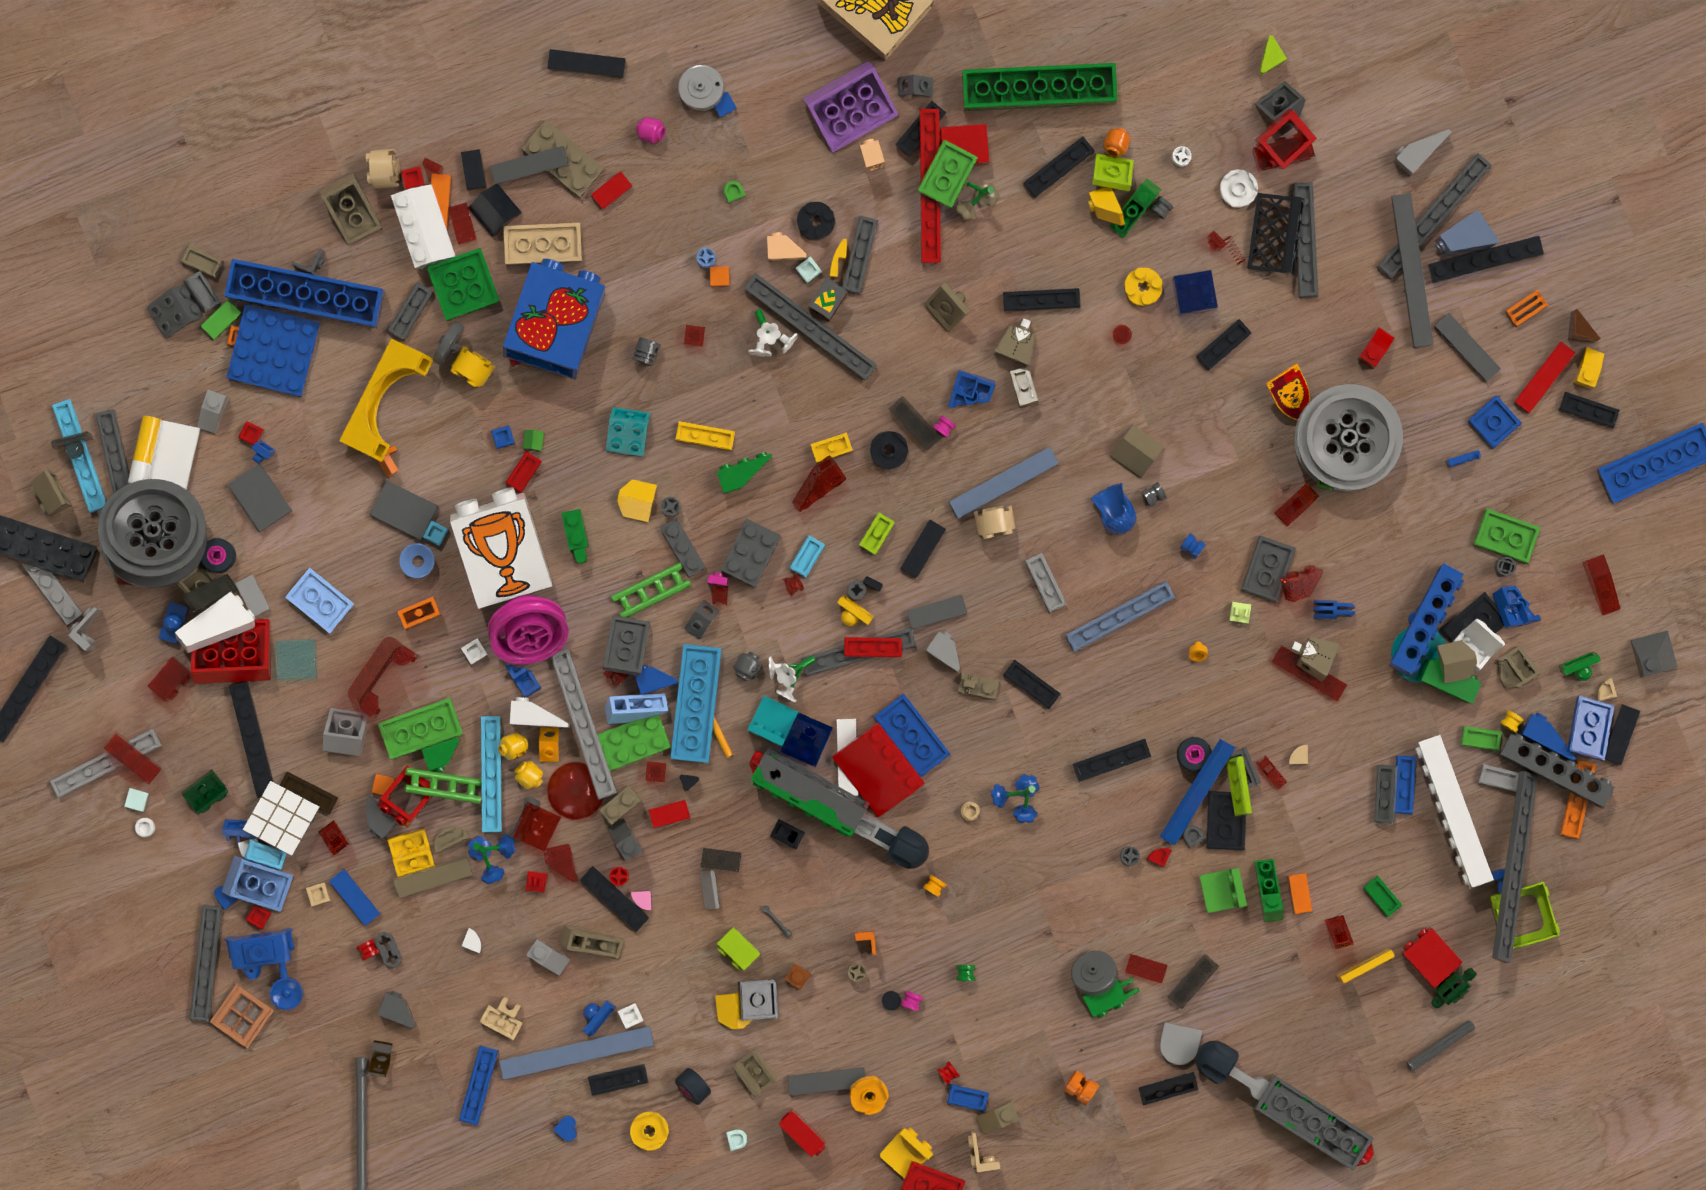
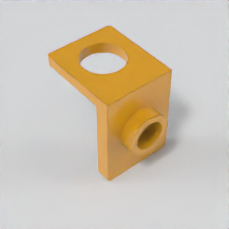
M540 727V762H559V727ZM546 732H553L555 735L547 737L544 734Z

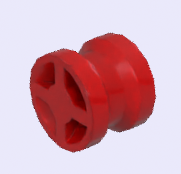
M615 867L611 870L609 878L612 884L622 886L627 883L629 873L624 867Z
M373 939L356 947L357 951H360L362 955V961L380 953L379 949L375 948Z
M950 1061L946 1062V1066L937 1069L947 1085L954 1078L960 1077Z

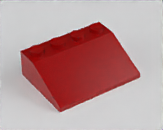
M254 620L255 627L253 629L192 651L191 676L193 683L271 680L270 620Z
M875 722L832 756L833 760L864 800L870 803L869 806L878 818L925 784L878 722Z

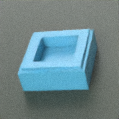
M431 520L423 538L441 546L449 529Z

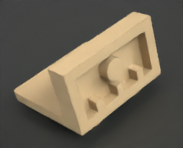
M975 1130L971 1131V1135L968 1136L970 1149L973 1148L974 1155H970L972 1168H976L977 1172L1000 1169L998 1158L995 1159L994 1156L982 1157L983 1161L979 1160Z

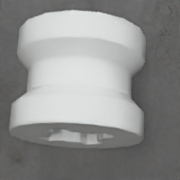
M1180 146L1174 150L1171 159L1175 166L1184 167L1190 162L1192 154L1187 147Z

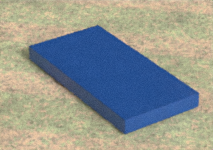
M902 694L874 716L875 720L920 777L951 754L905 694Z

